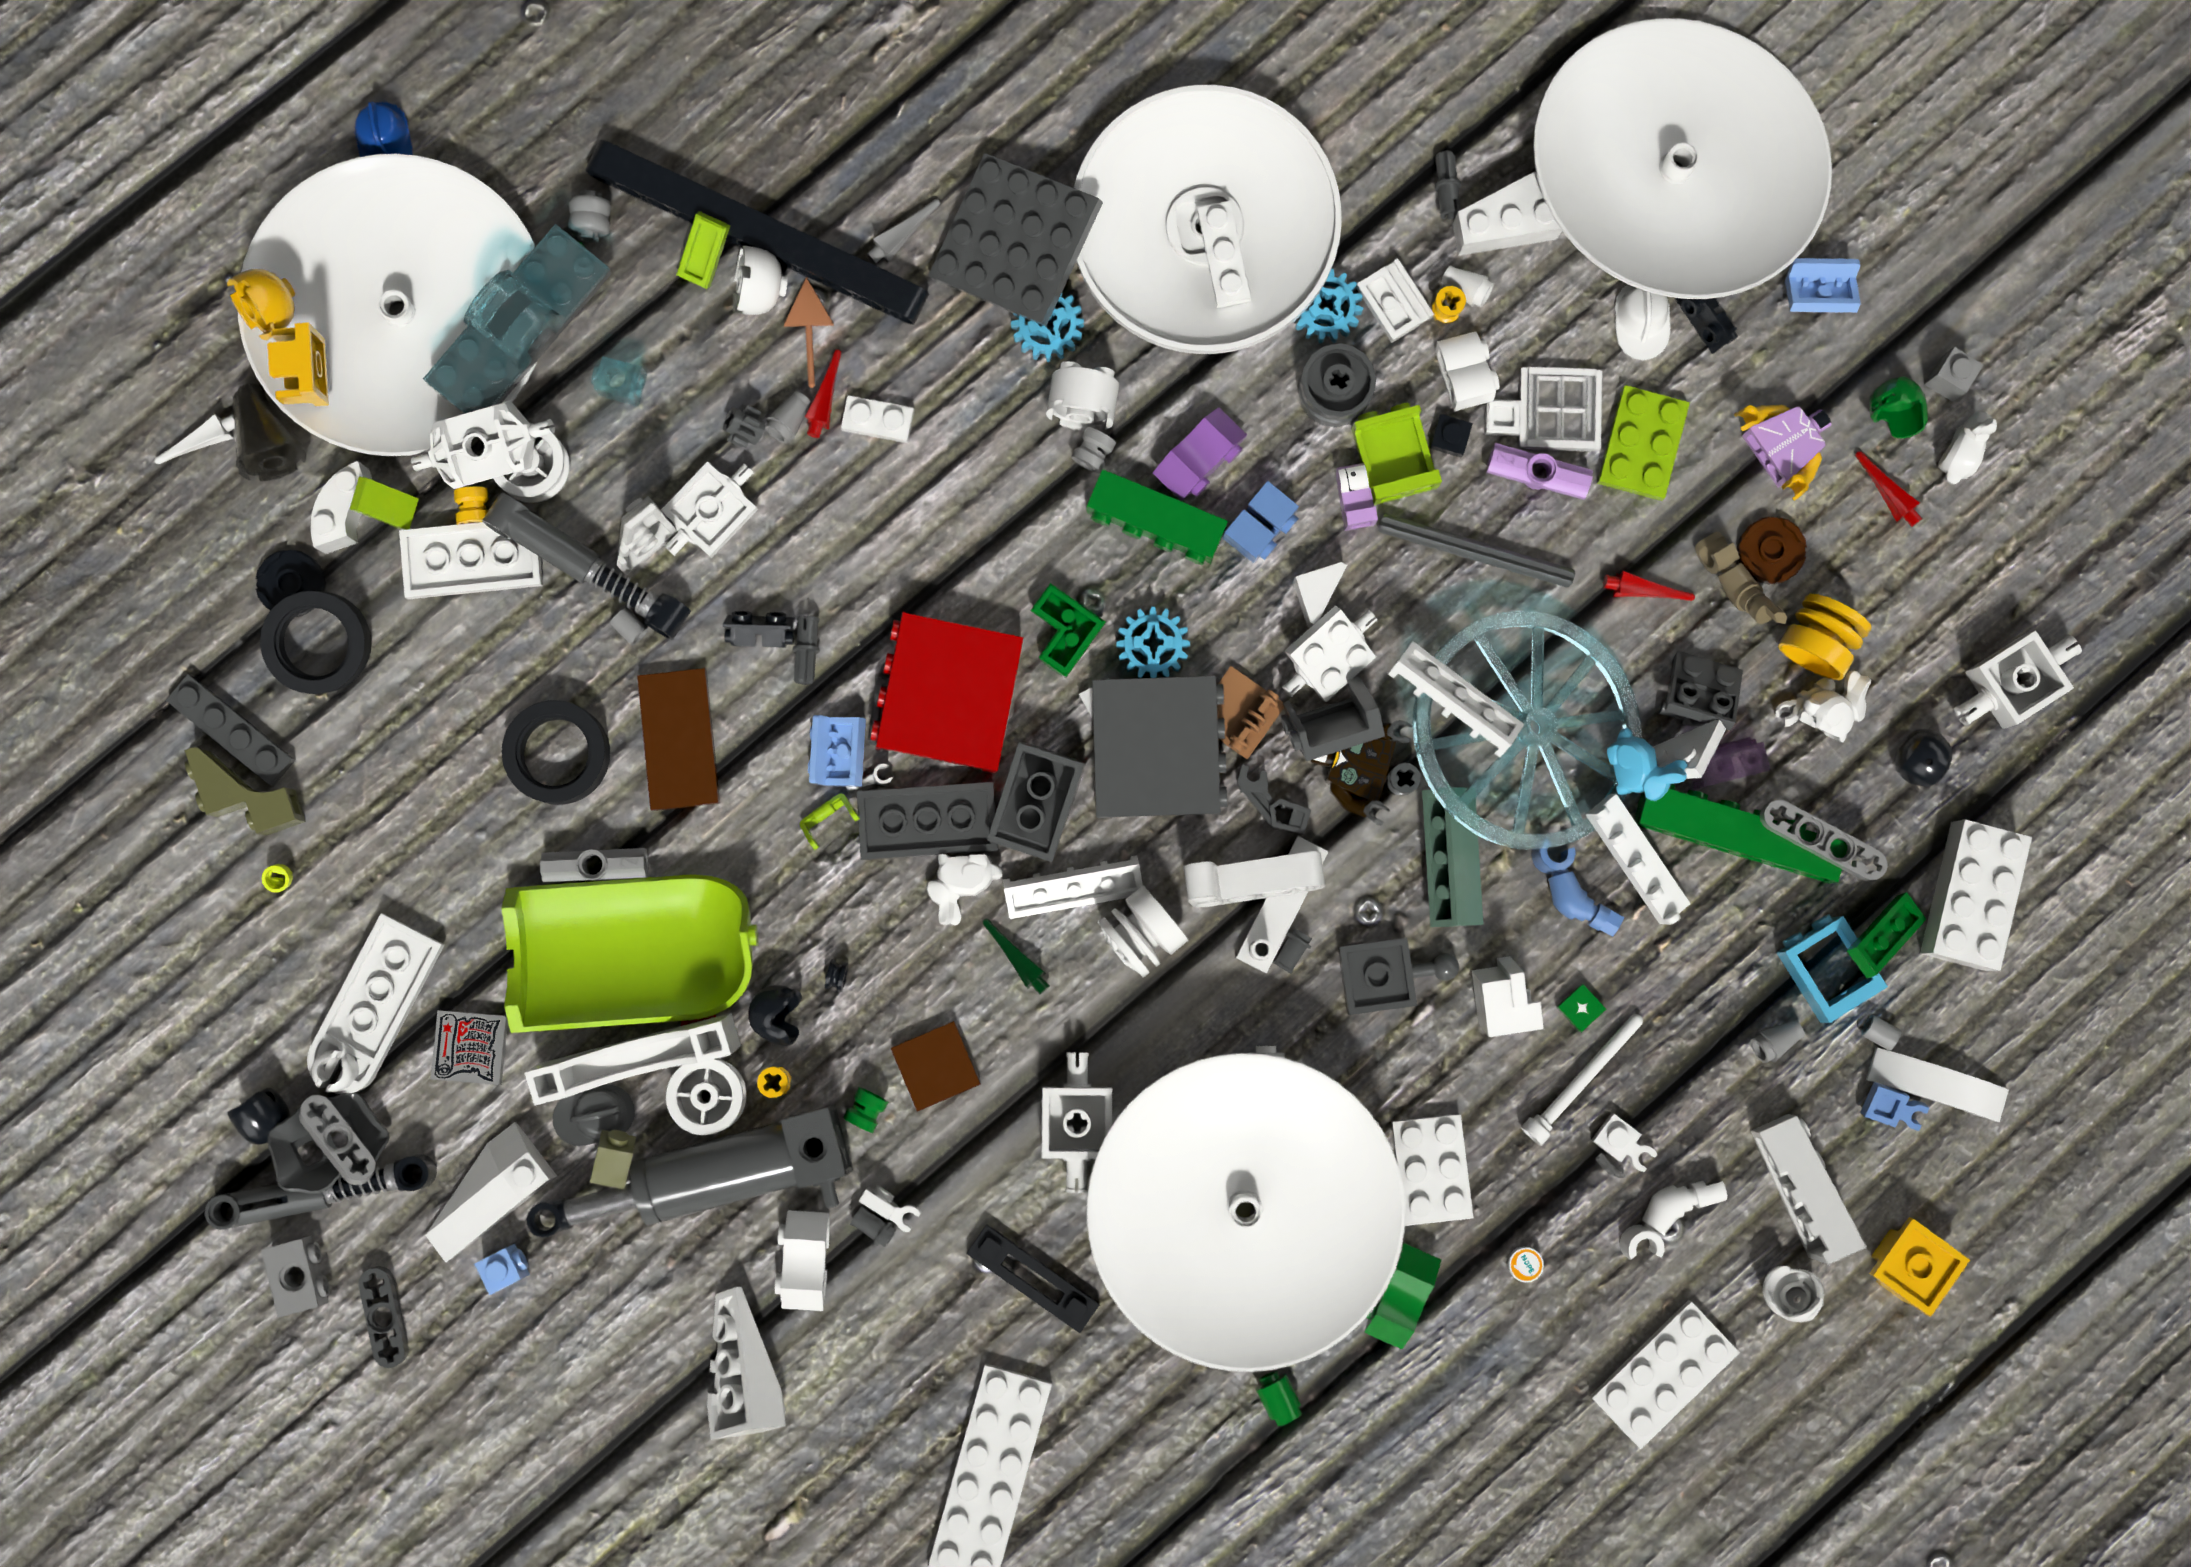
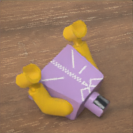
M1748 405L1736 412L1734 416H1741L1745 421V425L1740 427L1742 431L1747 430L1742 437L1776 486L1778 488L1781 486L1783 490L1790 487L1795 493L1792 499L1794 501L1797 500L1808 490L1809 484L1814 480L1822 461L1820 451L1826 444L1820 433L1831 426L1829 416L1822 409H1819L1807 417L1799 406L1790 409L1785 405H1761L1758 407Z

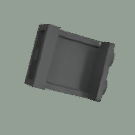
M1360 676L1347 680L1351 696L1349 699L1299 715L1296 714L1290 701L1283 702L1285 715L1280 716L1285 734L1289 735L1294 751L1300 750L1306 762L1385 736L1379 707Z

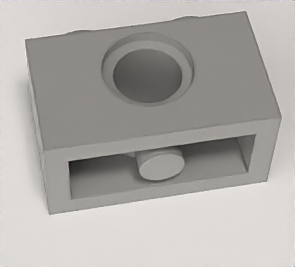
M312 1235L261 1250L278 1318L329 1303L327 1296L330 1295V1286L326 1276H322L319 1262L322 1260L321 1250L318 1243L313 1242ZM295 1266L301 1268L304 1272L305 1278L302 1284L295 1282L292 1277Z

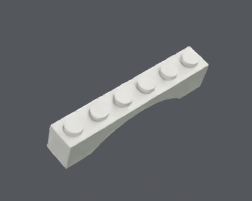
M729 1013L538 1063L526 1071L525 1076L534 1106L635 1075L728 1056L735 1052L741 1044L732 1014Z

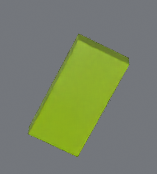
M698 212L691 227L677 276L705 289L709 288L712 284L731 225L705 213Z
M359 477L350 510L396 528L408 530L410 529L419 499L369 478Z

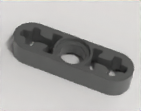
M376 1266L362 1273L358 1286L373 1357L381 1367L393 1368L405 1361L409 1353V1346L394 1276L389 1269ZM373 1273L376 1274L378 1279L383 1278L384 1285L379 1287L380 1297L388 1295L389 1300H383L372 1305L371 1299L378 1298V1292L376 1287L369 1286V1281L374 1279ZM380 1307H386L392 1312L393 1319L387 1327L378 1325L375 1320V1313ZM395 1329L396 1334L389 1336L390 1344L392 1347H398L399 1353L394 1355V1360H392L390 1355L384 1356L383 1349L388 1347L387 1336L382 1339L379 1338V1334L387 1333Z

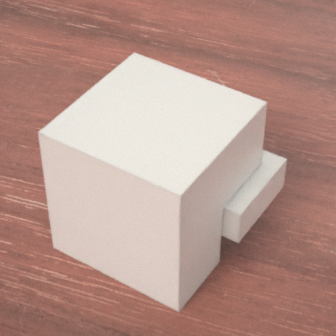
M1510 956L1497 958L1498 967L1472 970L1478 1024L1488 1037L1544 1029L1541 1003L1539 1000L1532 1001L1531 991L1526 989L1524 972Z

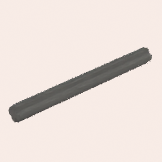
M1383 514L1378 526V531L1383 534L1563 587H1570L1575 577V570L1392 515Z

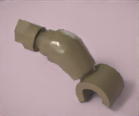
M1714 532L1697 543L1695 551L1699 560L1711 574H1716L1719 571L1722 573L1718 576V579L1727 598L1738 610L1746 611L1759 624H1765L1771 619L1776 623H1786L1787 615L1765 596L1762 586L1753 578L1742 563H1735L1740 557L1734 543L1728 545L1725 537L1720 532Z

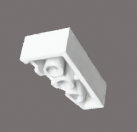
M1787 1114L1751 1130L1752 1136L1808 1257L1829 1265L1867 1248L1836 1187L1825 1170L1826 1166L1821 1155L1814 1149L1809 1139L1811 1133L1802 1118L1798 1119L1796 1115Z

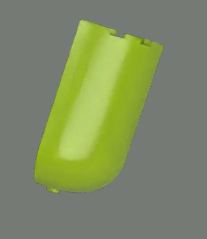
M696 874L506 888L501 910L506 934L507 950H513L514 968L507 969V989L504 1004L510 1033L694 1020L724 1011L734 1004L746 990L752 971V946H757L759 941L757 924L751 925L749 904L745 894L737 886L724 879Z

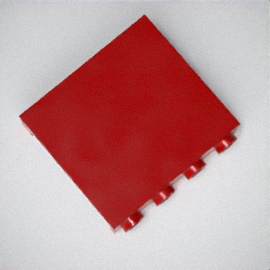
M903 612L900 621H893L890 640L896 641L894 654L887 653L883 673L890 675L887 688L880 687L877 707L883 708L881 720L873 721L870 740L876 741L875 749H884L996 773L999 767L1024 637Z

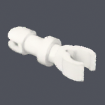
M1824 677L1817 681L1809 691L1803 690L1798 693L1797 699L1782 702L1776 707V717H1780L1784 712H1793L1790 716L1785 717V727L1793 725L1799 719L1800 710L1803 708L1805 700L1823 690L1835 691V681Z

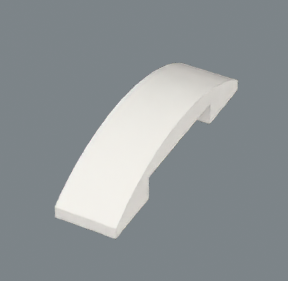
M1875 1047L1866 1077L1867 1081L1877 1082L1995 1122H2000L2009 1089L1976 1077Z

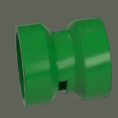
M858 1087L854 1094L855 1102L852 1107L847 1108L843 1119L867 1132L874 1133L878 1125L877 1117L879 1113L885 1111L889 1102L873 1092Z

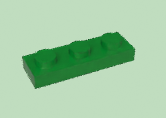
M1907 892L1897 895L1849 947L1847 952L1867 979L1876 976L1926 921V917Z

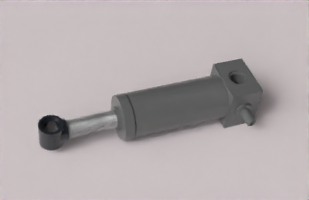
M836 1104L793 1115L780 1120V1122L632 1161L630 1164L631 1179L630 1183L625 1185V1189L610 1188L578 1198H572V1200L562 1198L541 1202L533 1206L528 1212L526 1218L528 1229L535 1236L545 1238L560 1231L571 1229L574 1224L633 1208L639 1211L645 1225L650 1226L662 1221L676 1219L797 1186L798 1189L813 1185V1187L820 1186L825 1207L832 1208L838 1206L839 1201L834 1181H838L840 1177L848 1175L853 1169ZM813 1137L822 1141L824 1145L822 1154H817L812 1150L810 1142ZM544 1209L551 1211L555 1217L554 1225L551 1228L545 1227L540 1220V1215Z

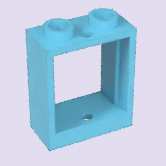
M1828 914L1811 924L1813 930L1804 936L1801 932H1798L1784 940L1782 943L1785 947L1776 952L1820 1023H1831L1888 987L1880 973H1878L1876 976L1868 979L1865 977L1859 983L1826 1002L1799 959L1798 954L1835 931L1847 949L1858 939L1844 916L1831 918Z

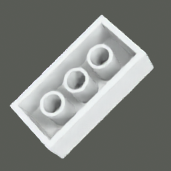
M1969 820L1951 822L1920 954L1983 971H2001L2032 837Z

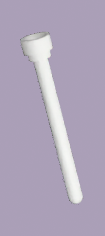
M1639 1014L1631 1015L1542 1115L1539 1116L1537 1114L1534 1118L1529 1117L1521 1126L1526 1135L1540 1146L1551 1136L1549 1132L1553 1129L1551 1124L1643 1023L1642 1016Z

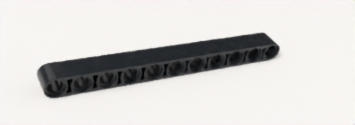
M599 141L585 169L595 179L693 224L695 215L698 212H702L731 225L726 240L741 247L750 246L766 250L776 257L781 266L904 323L915 325L929 296L925 289L611 142Z

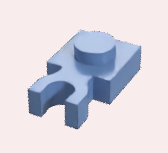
M1873 1082L1860 1113L1866 1118L1895 1128L1899 1120H1902L1911 1129L1919 1131L1922 1125L1917 1120L1911 1119L1912 1115L1917 1111L1927 1114L1930 1108L1925 1103L1917 1100L1908 1101L1910 1097L1903 1091Z

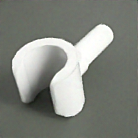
M879 764L876 766L873 774L862 778V787L875 783L879 786L888 785L893 777L881 780L877 776V771L886 769L889 765ZM846 786V789L849 793L862 787Z

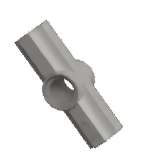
M646 848L542 853L540 860V873L543 883L648 877L649 870ZM598 856L602 860V869L597 874L592 875L588 871L587 864L592 857Z

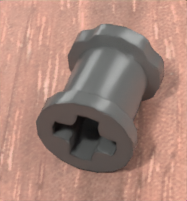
M1410 763L1398 764L1387 775V787L1395 795H1408L1418 788L1421 781L1420 772ZM1407 772L1410 775L1407 780L1410 786L1407 784L1402 787L1398 786L1399 777L1396 773L1402 775Z

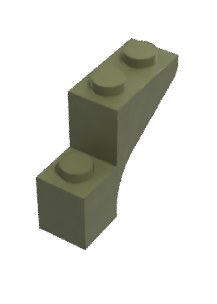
M195 747L185 750L188 759L185 761V769L188 776L195 780L198 792L195 794L196 802L200 810L205 812L206 815L220 817L247 807L248 811L245 812V817L249 827L255 830L257 834L270 835L306 822L294 789L284 787L270 792H257L212 752Z

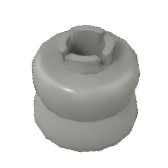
M592 190L580 191V195L572 197L569 201V231L578 235L577 239L579 241L589 243L598 242L600 237L608 235L610 230L608 219L611 212L610 202L602 198L600 192Z

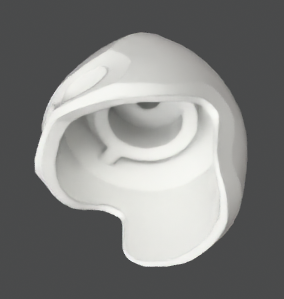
M1776 1266L1765 1277L1763 1295L1768 1307L1773 1312L1793 1322H1807L1815 1318L1824 1302L1823 1285L1815 1274L1804 1269ZM1797 1298L1801 1299L1799 1303L1795 1302Z

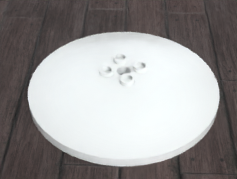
M1220 85L1178 87L1160 92L1133 105L1112 121L1093 143L1082 162L1074 185L1075 189L1095 196L1103 202L1077 258L1079 270L1092 295L1116 322L1131 333L1157 346L1178 352L1193 354L1232 352L1263 342L1281 332L1293 323L1318 296L1330 274L1339 246L1341 233L1339 189L1332 167L1321 146L1309 130L1284 108L1267 98L1234 87ZM1231 201L1251 302L1217 308L1203 237L1195 228L1199 222L1197 207Z

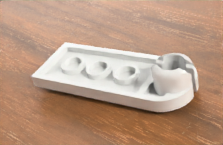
M380 914L309 1048L307 1066L318 1088L327 1087L325 1092L343 1094L359 1092L371 1084L445 944L386 914ZM342 1062V1071L334 1084H329L339 1064Z

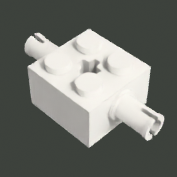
M2036 630L2020 636L1965 672L1978 691V694L1960 706H1956L1954 708L1956 716L1965 714L1970 710L1968 714L1959 719L1962 724L1968 726L1974 720L1991 711L2002 729L2018 725L2074 689L2060 665L2082 652L2080 644L2066 650V648L2077 642L2073 636L2067 635L2052 647L2047 648ZM2018 675L2021 678V681L2019 683L2016 680L2018 678Z
M1067 1052V1084H1064V1087L1042 1088V1158L1063 1159V1161H1066L1065 1192L1075 1193V1178H1078V1193H1087V1161L1096 1159L1103 1141L1112 1127V1087H1091V1084H1088L1089 1053L1079 1052V1067H1076V1052ZM1074 1113H1081V1119L1087 1120V1125H1082L1081 1130L1078 1132L1074 1131L1072 1125L1067 1124V1120L1073 1119Z

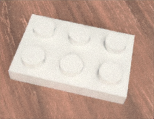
M1461 1114L1391 1121L1395 1159L1399 1167L1404 1189L1405 1226L1472 1219L1473 1210Z

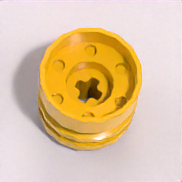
M1810 593L1805 596L1802 602L1803 608L1799 609L1795 614L1796 619L1802 625L1792 624L1788 626L1778 644L1779 650L1787 658L1808 671L1832 680H1842L1854 661V656L1848 649L1857 650L1862 647V638L1867 637L1872 629L1871 624L1865 617L1847 605L1830 597Z

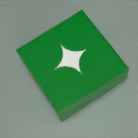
M1580 984L1556 1006L1581 1033L1606 1010L1584 984Z

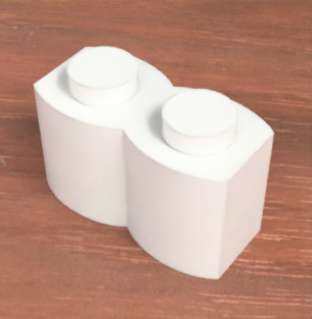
M1476 331L1437 341L1435 353L1454 411L1494 401L1496 390L1500 388L1496 371L1490 370L1486 362L1490 358L1486 341L1480 340Z

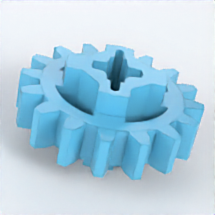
M1331 269L1324 286H1331L1336 289L1324 288L1323 286L1308 311H1304L1298 317L1299 321L1296 329L1298 331L1306 328L1307 339L1316 334L1318 335V342L1321 344L1325 336H1329L1332 343H1335L1338 339V333H1341L1344 337L1349 336L1350 330L1348 325L1354 328L1357 327L1359 320L1355 316L1362 314L1363 307L1356 304L1362 300L1363 296L1360 293H1353L1357 285L1355 281L1349 284L1345 283L1346 273L1341 274L1337 278L1334 277V269ZM1347 300L1348 314L1344 317V313L1340 308L1344 301ZM1321 302H1323L1325 305L1328 303L1333 304L1331 311L1327 307L1321 309ZM1317 323L1328 324L1329 326H1320Z
M1062 293L1056 304L1060 308H1054L1048 321L1053 323V335L1050 329L1048 330L1047 327L1036 322L1029 321L1025 325L1026 318L1013 313L1019 320L1011 321V329L1019 330L1013 337L1015 342L1024 341L1021 346L1023 353L1032 349L1034 360H1037L1040 354H1045L1046 361L1050 362L1054 353L1060 359H1063V350L1065 348L1072 352L1075 350L1072 340L1081 341L1082 333L1076 329L1084 327V319L1076 318L1082 311L1080 306L1071 307L1074 302L1072 295L1066 299L1062 298ZM1070 323L1067 335L1061 339L1060 333L1062 328L1067 327V324ZM1040 339L1048 342L1049 345L1040 344L1035 340Z
M1151 607L1149 615H1145L1139 609L1137 610V620L1129 616L1126 618V623L1129 626L1128 629L1119 628L1118 633L1125 637V640L1116 642L1117 648L1125 650V652L1119 655V660H1129L1126 670L1130 672L1135 668L1138 669V679L1143 678L1145 673L1150 674V678H1156L1158 673H1161L1164 678H1169L1168 669L1172 668L1178 672L1181 667L1177 660H1187L1188 655L1181 651L1182 648L1190 647V641L1182 640V636L1188 632L1187 627L1178 629L1177 625L1180 617L1177 616L1172 620L1168 619V609H1165L1161 615L1156 614L1155 607ZM1147 623V630L1141 636L1132 637L1138 627ZM1159 623L1169 628L1174 637L1164 634L1159 629ZM1152 630H1154L1156 641L1162 643V645L1157 647L1155 659L1152 658L1150 647L1144 645V643L1149 642ZM1132 651L1140 652L1147 659V665L1139 662L1134 657ZM1175 651L1169 661L1160 665V658L1166 652Z

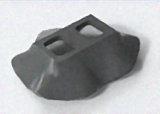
M343 1093L327 1098L371 1153L376 1163L381 1152L389 1142V1132L370 1109L366 1100L357 1093ZM300 1106L288 1118L270 1130L267 1138L268 1147L276 1170L277 1182L281 1189L309 1194L321 1193L331 1188L336 1180L341 1177V1174L324 1152L322 1160L310 1166H306L298 1153V1148L314 1139L300 1122ZM310 1106L311 1110L308 1117L313 1118L316 1116L323 1123L322 1128L318 1130L320 1133L328 1125L335 1123L331 1120L327 1125L322 1119L324 1109L322 1107L315 1109L313 1106ZM330 1133L327 1136V1142L332 1148L337 1149ZM352 1147L345 1156L339 1158L343 1161L348 1156L353 1163L350 1171L352 1173L359 1171L362 1174L364 1173L366 1163L358 1164L355 1162L351 1155L356 1149Z

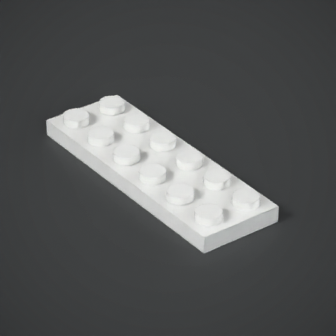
M985 1363L928 1567H1001L1052 1382Z

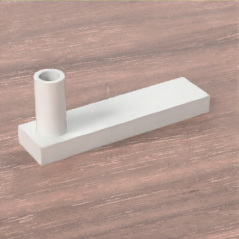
M1297 836L1289 854L1318 851L1321 852L1323 864L1328 851ZM1308 892L1266 898L1236 958L1267 973Z

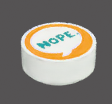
M1522 1246L1510 1253L1507 1266L1510 1274L1515 1279L1528 1283L1535 1281L1541 1276L1544 1262L1536 1250Z

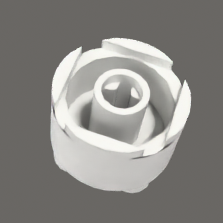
M1062 362L1060 369L1052 374L1046 416L1052 420L1054 415L1060 418L1059 425L1085 431L1087 427L1097 430L1100 424H1106L1105 429L1112 427L1119 390V383L1114 378L1115 372L1106 367H1096L1093 370L1081 368L1075 362Z

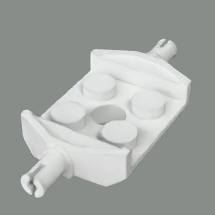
M504 402L434 422L430 431L431 450L428 451V454L412 457L411 464L421 462V464L412 466L415 471L436 467L444 482L453 489L462 488L503 475L531 469L535 439L544 435L554 434L555 427L544 429L547 426L554 425L551 419L531 424L512 402ZM474 437H479L484 442V452L480 456L476 455L471 449V442Z

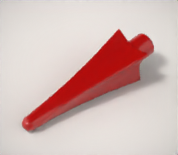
M838 349L834 351L826 375L805 415L808 419L807 424H809L807 435L814 438H820L822 428L829 430L834 387L842 354Z
M1857 451L1855 454L1856 458L1876 485L1896 523L1902 518L1911 527L1919 523L1923 518L1917 513L1915 507L1920 502L1885 475L1863 452Z
M1622 571L1621 574H1616V576L1605 575L1603 580V588L1614 590L1613 597H1656L1687 601L1695 599L1693 593L1666 587L1626 571Z

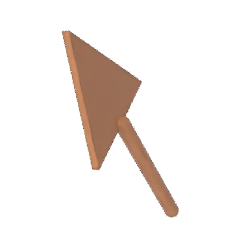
M806 277L783 327L805 326L808 386L813 388L815 386L812 326H834Z

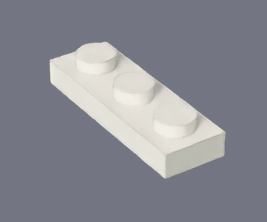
M1231 201L1197 207L1217 308L1251 302Z

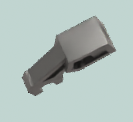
M1242 764L1237 779L1240 793L1245 795L1271 828L1301 836L1304 835L1311 809L1283 799L1275 802L1268 793L1267 772L1261 770L1259 779L1253 782L1247 778L1250 766ZM1280 806L1281 809L1292 810L1288 825L1282 824L1280 821L1276 822L1275 807Z

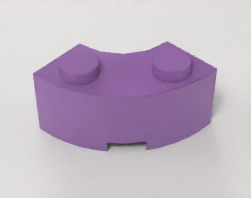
M1218 407L1205 416L1190 434L1167 454L1153 474L1181 501L1191 493L1197 497L1209 485L1210 481L1207 478L1225 460L1230 464L1242 452L1243 448L1240 444L1247 437V434Z

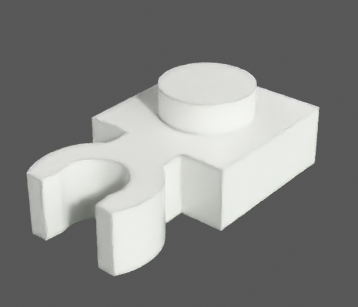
M1614 1113L1609 1115L1591 1140L1619 1162H1622L1626 1155L1629 1156L1632 1167L1642 1172H1645L1647 1168L1640 1164L1639 1155L1646 1152L1651 1157L1655 1158L1657 1156L1656 1151L1652 1147L1638 1145L1636 1142L1642 1134Z

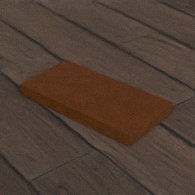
M700 668L637 675L650 810L659 811L720 804L707 669Z

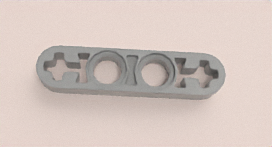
M1774 800L1765 804L1761 809L1760 821L1766 829L1859 879L1866 881L1876 880L1886 873L1888 863L1882 852L1784 800ZM1783 809L1781 815L1788 820L1795 819V815L1799 817L1793 823L1790 833L1787 832V829L1791 826L1784 821H1779L1776 824L1772 822L1774 816L1770 814V810ZM1805 822L1812 823L1817 829L1816 838L1811 842L1804 841L1799 833L1801 825ZM1837 838L1842 839L1847 844V854L1843 858L1835 857L1830 851L1831 843ZM1855 855L1862 859L1874 857L1873 864L1877 866V869L1866 873V865L1858 860L1852 861V865H1849V862Z

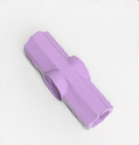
M1497 443L1493 445L1486 473L1525 483L1531 489L1539 490L1543 488L1582 500L1586 498L1593 478V470L1555 460L1546 453L1533 454ZM1532 465H1542L1547 471V478H1537L1532 472Z

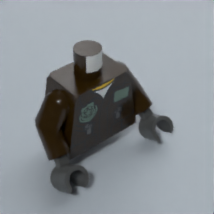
M1397 720L1393 723H1382L1385 733L1384 737L1310 761L1311 763L1329 768L1325 783L1330 785V793L1346 811L1367 817L1380 826L1384 822L1376 818V813L1382 809L1387 812L1390 811L1379 799L1396 742L1392 741V739L1402 743H1409L1411 738L1400 736V731L1403 727H1412L1410 723L1402 720Z

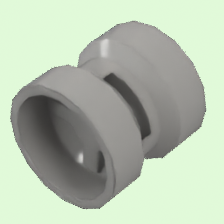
M1087 427L1082 435L1083 443L1080 447L1075 448L1071 458L1082 467L1095 473H1101L1105 466L1104 459L1107 454L1112 453L1116 442L1105 433Z

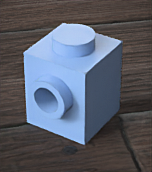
M515 1244L474 1264L489 1295L530 1275L527 1270V1259L523 1252L517 1249Z

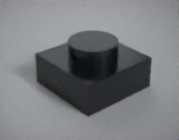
M1440 414L1430 449L1462 458L1473 423Z

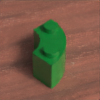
M1403 1243L1392 1278L1380 1300L1366 1317L1368 1321L1364 1333L1403 1349L1415 1332L1423 1307L1435 1286L1442 1259Z

